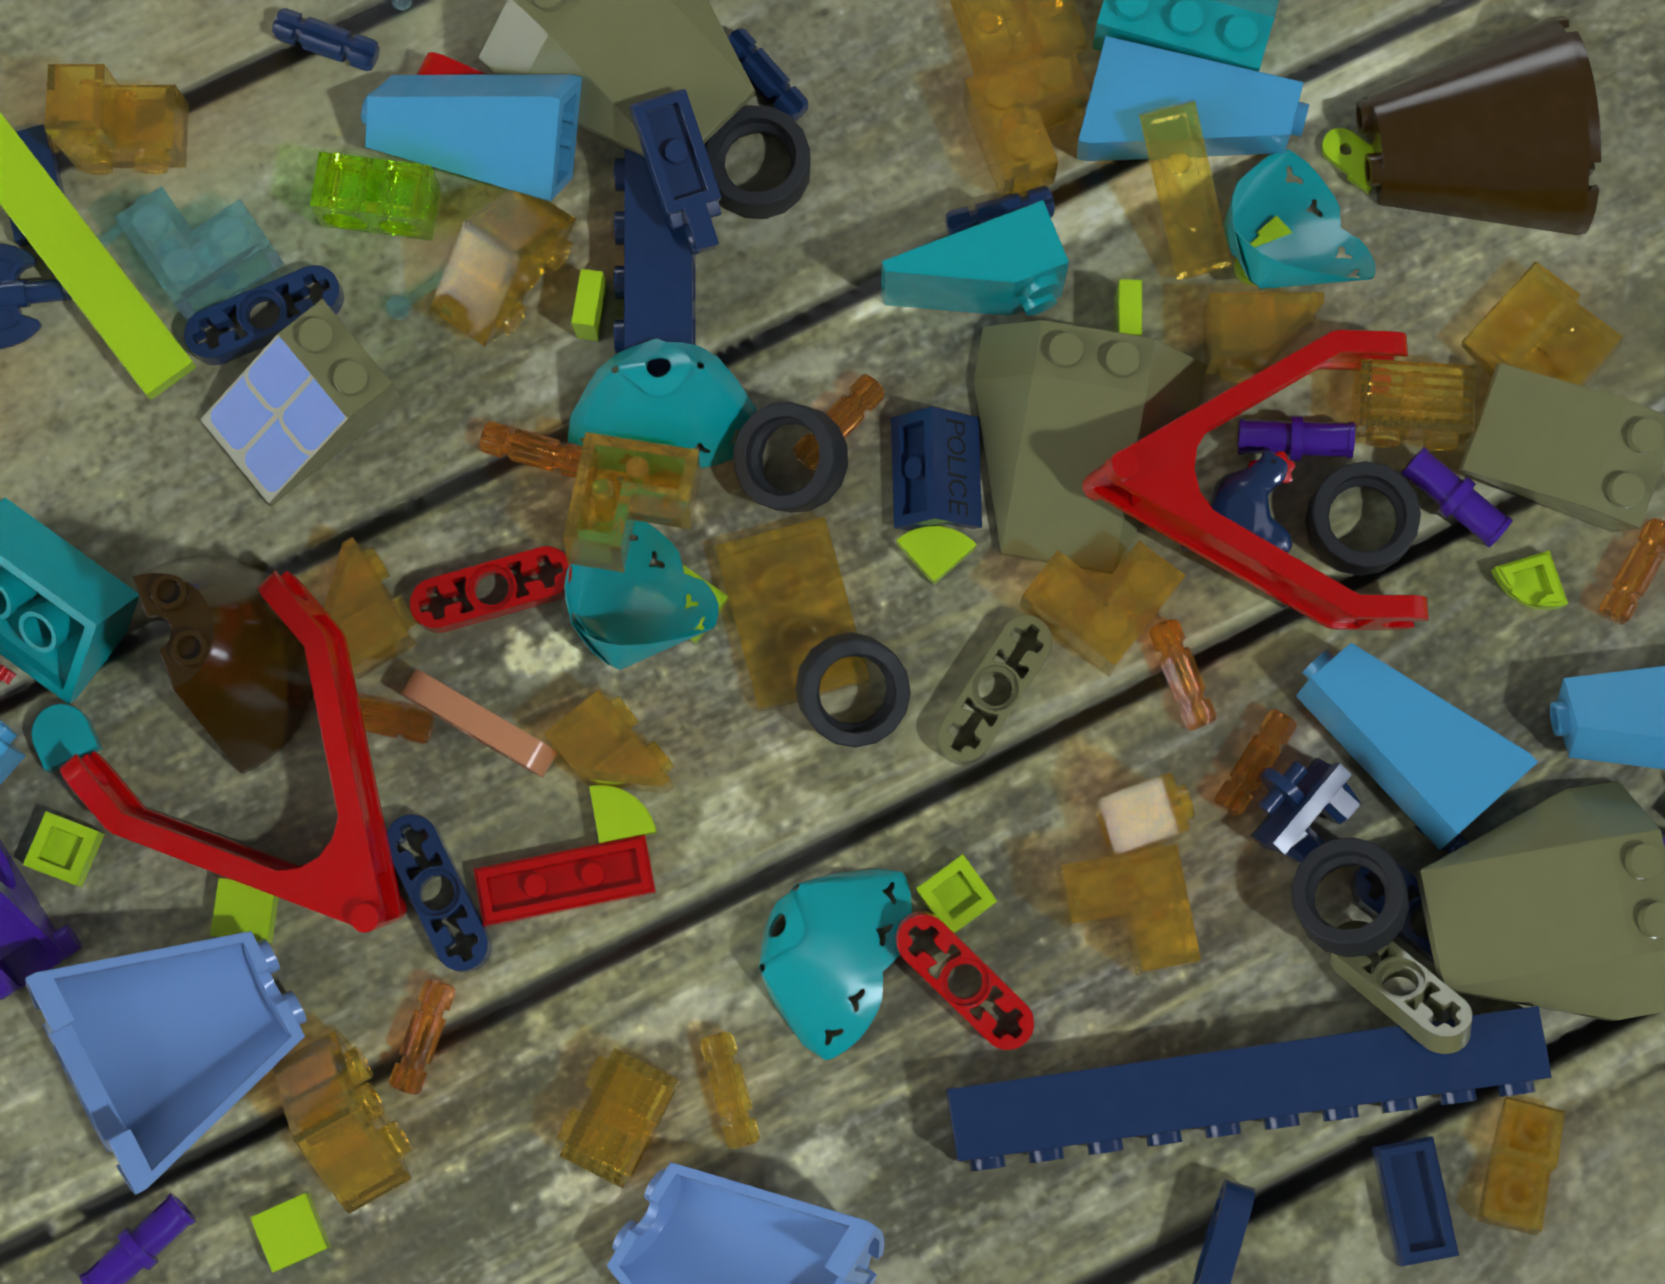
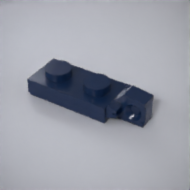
M684 88L630 105L629 111L665 218L668 217L671 229L675 230L684 227L693 255L715 249L719 245V241L711 218L722 214L719 200L722 197L687 91Z

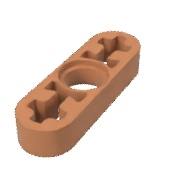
M418 669L414 670L400 693L414 704L541 778L545 776L558 754L545 743Z

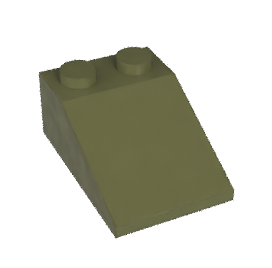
M1500 363L1496 365L1458 471L1612 533L1641 528L1665 461V414L1626 398Z

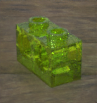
M319 151L310 207L322 227L432 241L441 187L431 165Z

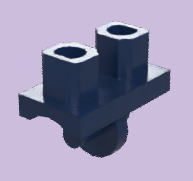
M1315 758L1307 769L1299 762L1294 761L1283 775L1267 767L1259 778L1269 789V792L1258 803V806L1268 815L1250 836L1261 847L1282 853L1295 862L1301 863L1312 849L1325 843L1309 827L1320 812L1331 822L1341 824L1348 820L1360 806V800L1346 783L1352 774L1341 763L1335 762L1334 765H1331L1320 758Z

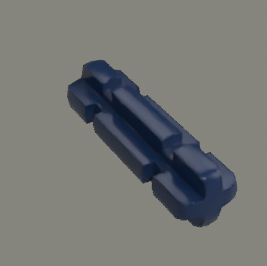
M288 8L280 9L273 22L272 32L278 40L292 45H296L299 42L302 44L303 49L339 62H344L347 59L350 61V66L364 71H371L379 57L380 47L375 39L361 34L353 37L350 35L351 31L313 17H308L305 20L302 18V13Z
M738 28L727 37L752 86L768 104L774 103L775 109L790 115L794 121L802 117L809 109L807 98L796 86L790 87V79L763 48L757 49L755 45L757 42L744 28Z
M1040 186L1026 190L1027 195L1020 197L1019 193H1014L975 204V209L971 211L968 210L967 206L951 210L946 214L945 218L948 235L955 234L1042 200L1050 217H1052L1055 211L1052 193L1047 186Z

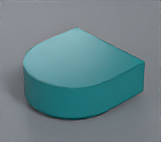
M52 705L44 709L33 723L32 741L44 770L49 773L60 769L76 753L82 758L86 754L103 749L90 718L84 712L71 705Z

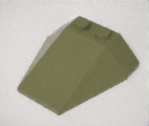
M507 0L479 55L480 61L493 74H573L582 77L578 126L643 157L645 156L629 111L630 105L685 88L705 144L756 95L708 0Z
M1035 320L983 326L973 384L1001 555L1113 574L1141 522L1103 500L1095 501L1089 499L1083 492V480L1092 471L1105 464L1107 459L1119 450L1125 449L1199 407L1205 363L1157 339L1053 321Z
M1619 781L1561 790L1415 872L1437 977L1456 993L1531 1007L1539 1006L1542 1009L1608 1021L1665 1012V847L1661 829Z

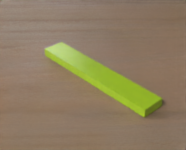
M0 112V205L150 400L154 399L197 368Z

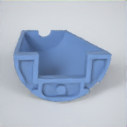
M251 931L40 971L25 978L33 1005L36 1010L40 1008L46 1020L42 1024L82 1107L106 1151H113L119 1163L116 1167L135 1195L146 1190L305 1037L300 1025L307 1022V1019L297 997L291 990L284 994L280 993L271 975L280 970L278 960L267 940L263 938L256 941Z
M670 1162L666 1169H661L654 1175L645 1190L644 1198L650 1204L642 1220L639 1223L635 1220H630L618 1232L612 1246L615 1253L607 1264V1267L620 1284H874L878 1274L870 1270L868 1266L871 1256L879 1259L883 1255L884 1235L881 1229L866 1220Z

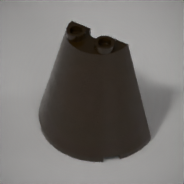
M1564 16L1542 19L1364 96L1361 101H1357V128L1360 134H1367V137L1370 136L1374 152L1366 154L1364 158L1366 183L1368 187H1376L1378 205L1571 235L1586 234L1592 224L1599 196L1598 186H1589V177L1595 170V163L1601 162V129L1596 87L1588 54L1579 32L1565 31L1564 28H1569V19Z
M201 555L175 559L134 576L133 580L146 616L149 618H164L170 625V639L164 647L159 649L173 690L240 773H246L269 760L286 745L300 727L298 723L306 710L309 699H313L314 695L303 644L258 591L257 587L270 575L249 563L237 559Z

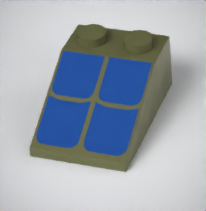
M321 299L279 332L200 420L268 504L272 506L404 402V400L385 373L327 303Z

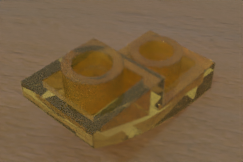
M1511 1097L1504 1099L1488 1160L1477 1221L1535 1236L1542 1232L1550 1174L1558 1166L1565 1117L1564 1110Z

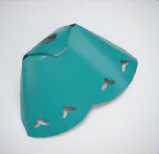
M1287 149L1285 153L1268 155L1237 182L1221 229L1231 253L1238 259L1248 280L1252 284L1257 285L1259 289L1371 280L1374 278L1376 265L1367 246L1359 238L1341 228L1340 207L1335 196L1311 165L1296 153ZM1290 167L1293 175L1301 178L1303 184L1286 182V168ZM1313 199L1317 200L1316 208L1322 212V217L1306 211L1311 206ZM1276 215L1293 232L1257 247H1253L1250 244L1259 236L1257 232ZM1344 247L1345 254L1352 256V258H1336L1339 252L1338 248ZM1354 270H1359L1358 273H1356V275L1359 276V278L1346 277L1353 273Z
M656 338L614 355L597 369L570 416L567 440L574 449L585 457L602 466L616 470L645 471L664 463L688 469L705 468L719 465L734 458L733 449L735 443L730 444L735 435V431L742 428L751 415L757 412V408L737 378L717 356L701 346L683 342H665ZM657 358L666 359L670 362L671 369L662 377H654L647 371V364L650 360ZM698 362L704 364L703 369L697 367ZM614 366H618L619 370L617 373L612 372ZM592 436L600 450L595 449L589 442L581 441L580 438ZM699 443H702L706 449L710 450L709 453L698 451L694 454L687 453ZM629 446L636 452L642 453L643 456L628 454L621 457L620 454Z
M612 511L593 527L567 569L564 589L572 626L596 656L607 665H611L618 670H622L712 630L716 626L719 604L711 588L703 580L684 574L680 553L674 544L660 531L638 517ZM618 528H623L627 535L633 534L638 536V540L622 544ZM653 551L657 553V560L665 564L664 568L649 566ZM570 567H572V579L569 583ZM690 594L692 602H699V605L685 609L686 595ZM703 617H705V619H704V621H703V623H702V625L704 626V629H703V630H700V629L694 630V629L698 626V624L700 623L701 619H702Z
M880 868L845 871L795 884L788 894L776 902L764 926L759 969L768 994L802 1045L824 1060L835 1058L856 1043L871 1025L879 1010L883 998V971L900 955L895 941L897 927L907 915L912 913L911 893L907 878L903 872ZM891 882L894 883L892 894L896 899V904H893L890 898L882 892ZM784 915L786 919L784 931L781 935L772 937L771 934L779 916ZM891 924L892 929L885 934L886 941L881 946L876 929ZM864 989L863 997L858 1000L859 1010L855 1012L848 998ZM825 1030H844L840 1035L833 1036L829 1045L825 1044Z

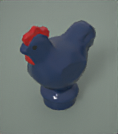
M1264 450L1261 458L1250 461L1246 469L1226 474L1220 478L1211 492L1208 503L1214 511L1289 553L1292 548L1291 536L1281 524L1271 517L1268 495L1281 483L1289 484L1292 482L1291 473L1295 468V463L1287 458V454L1284 451H1277L1275 454H1272L1270 451ZM1180 545L1182 552L1189 551V549Z

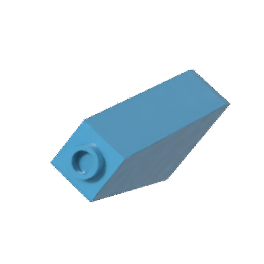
M1106 36L1078 139L1076 159L1083 161H1110L1285 153L1290 135L1301 137L1306 121L1309 104L1299 102L1304 82Z
M573 74L391 75L376 90L370 92L363 102L361 121L366 125L365 147L552 201L573 178L582 77Z
M1353 643L1346 646L1336 656L1327 649L1302 672L1309 680L1296 697L1439 850L1446 846L1538 763L1526 750Z
M1665 666L1564 678L1557 701L1552 702L1550 705V721L1555 736H1563L1568 757L1665 769Z

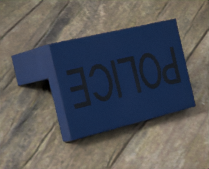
M932 406L891 417L894 528L912 531L917 528L942 523L969 529L982 528L978 417Z

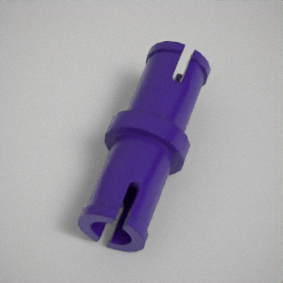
M1291 415L1290 421L1239 418L1237 435L1238 455L1262 454L1264 450H1268L1272 454H1275L1277 451H1284L1288 455V459L1292 461H1301L1302 455L1353 458L1355 447L1354 421H1348V423L1303 421V415Z
M1423 447L1406 465L1400 475L1409 479L1439 505L1437 511L1445 518L1449 515L1453 516L1481 539L1484 545L1491 547L1507 530L1513 520L1509 516L1506 517L1473 488L1476 483L1468 476L1462 480L1429 453L1426 447Z
M170 1193L135 1228L130 1229L126 1227L117 1235L119 1242L89 1270L83 1272L79 1276L82 1284H126L143 1268L150 1270L159 1262L157 1255L188 1226L193 1225L197 1221L195 1216L177 1196Z

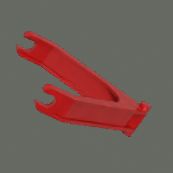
M1368 330L1331 331L1125 449L1119 450L1107 459L1105 464L1092 471L1083 480V492L1089 499L1107 502L1326 628L1333 630H1405L1414 628V621H1429L1426 596L1359 595L1214 511L1200 491L1195 472L1197 447L1205 434L1316 370L1382 371L1391 369L1390 363L1394 362V356L1408 357L1407 335L1405 333Z
M275 570L257 588L265 601L304 646L338 813L333 838L318 858L307 864L297 865L148 809L113 767L95 751L91 754H86L82 758L76 753L60 767V773L68 785L110 833L352 925L358 932H371L401 920L406 914L407 907L406 902L399 894L346 636L298 578L289 571H285L280 576Z

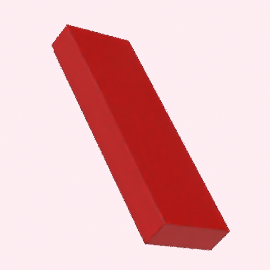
M645 835L473 869L484 927L657 893Z

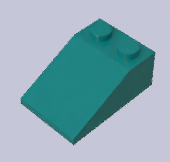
M1042 200L883 260L881 264V296L886 306L1011 316L1024 311L1026 316H1032L1052 308L1057 303L1056 298L1062 296L1069 260L1045 203Z

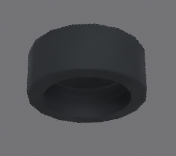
M750 105L741 108L706 142L705 148L722 197L719 202L727 210L739 216L752 219H768L783 214L801 199L809 184L811 157L804 130L790 115L773 107ZM751 134H769L780 139L787 147L791 157L790 171L785 181L778 187L764 192L745 191L737 187L729 179L725 168L726 154L730 146L739 138Z
M793 402L769 404L753 413L740 429L733 449L734 471L742 489L757 504L789 513L812 511L829 502L842 486L848 468L847 443L839 425L826 413ZM798 424L806 427L815 435L819 444L820 461L815 476L807 486L798 491H783L775 488L768 481L763 470V452L767 440L776 429L783 425Z
M1363 461L1343 465L1325 478L1309 502L1305 524L1309 542L1322 561L1339 572L1363 576L1382 572L1401 559L1418 535L1421 512L1417 494L1404 476L1387 465ZM1358 486L1374 488L1385 495L1394 507L1397 519L1394 534L1388 543L1376 550L1362 552L1350 549L1339 542L1331 530L1329 521L1331 504L1340 493L1348 488Z
M851 632L830 636L813 647L799 667L795 686L799 709L814 730L834 744L854 748L878 743L894 732L907 713L911 694L907 671L897 655L873 637ZM851 656L867 658L875 663L883 673L886 684L885 698L881 707L873 716L857 723L840 722L830 716L822 706L819 694L821 678L829 666L839 659Z
M1354 837L1333 839L1312 849L1298 865L1291 885L1293 909L1308 938L1324 951L1343 957L1366 956L1388 946L1403 929L1409 910L1407 886L1393 857L1377 844ZM1358 865L1368 868L1380 878L1384 885L1385 903L1382 912L1374 921L1358 929L1342 930L1332 927L1321 918L1316 909L1315 894L1319 883L1327 874L1341 867Z

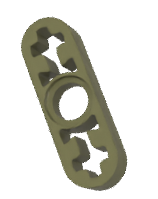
M1033 615L1017 616L1011 619L999 634L940 725L938 747L948 761L957 765H970L979 761L989 749L1050 654L1053 637L1049 626L1042 619ZM1031 629L1038 634L1035 644L1041 650L1038 653L1028 650L1018 663L1017 669L1027 671L1028 673L1021 679L1013 668L993 660L1000 654L1008 662L1015 651L1017 643L1011 635L1014 632L1024 635ZM996 674L1008 680L1012 688V695L1006 703L992 706L981 699L978 685L986 676ZM969 701L980 714L997 720L990 727L982 718L975 729L973 737L976 742L980 743L976 749L965 746L961 752H958L952 748L954 737L948 731L952 727L962 730L966 726L973 712L962 708Z
M1349 921L1339 925L1337 928L1342 930L1358 929L1368 923L1364 921ZM1392 941L1388 946L1367 956L1343 957L1330 953V964L1339 976L1428 1050L1440 1054H1450L1463 1049L1469 1042L1472 1026V1010L1469 1004L1395 942ZM1371 965L1375 968L1372 974ZM1403 977L1411 980L1417 988L1409 995L1398 996L1388 992L1383 984L1390 978ZM1427 999H1429V1008L1425 1005ZM1433 1017L1440 1022H1446L1451 1018L1455 1021V1026L1453 1028L1449 1024L1443 1023L1436 1027L1433 1025Z

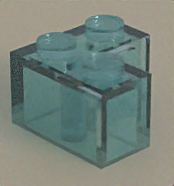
M160 186L114 217L175 307L187 321L195 313L239 295L284 265V262L240 199L195 229H192L171 197Z

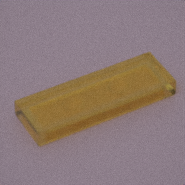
M1191 99L1138 113L1177 281L1232 267L1195 100Z

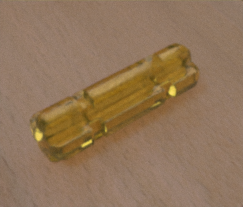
M721 1032L707 1036L701 1040L700 1046L705 1063L711 1062L713 1070L708 1071V1076L719 1118L726 1117L727 1125L722 1126L726 1144L730 1149H738L755 1144L760 1141L761 1135L756 1117H749L748 1110L753 1109L742 1064L741 1062L735 1064L733 1055L739 1054L734 1035L731 1032Z

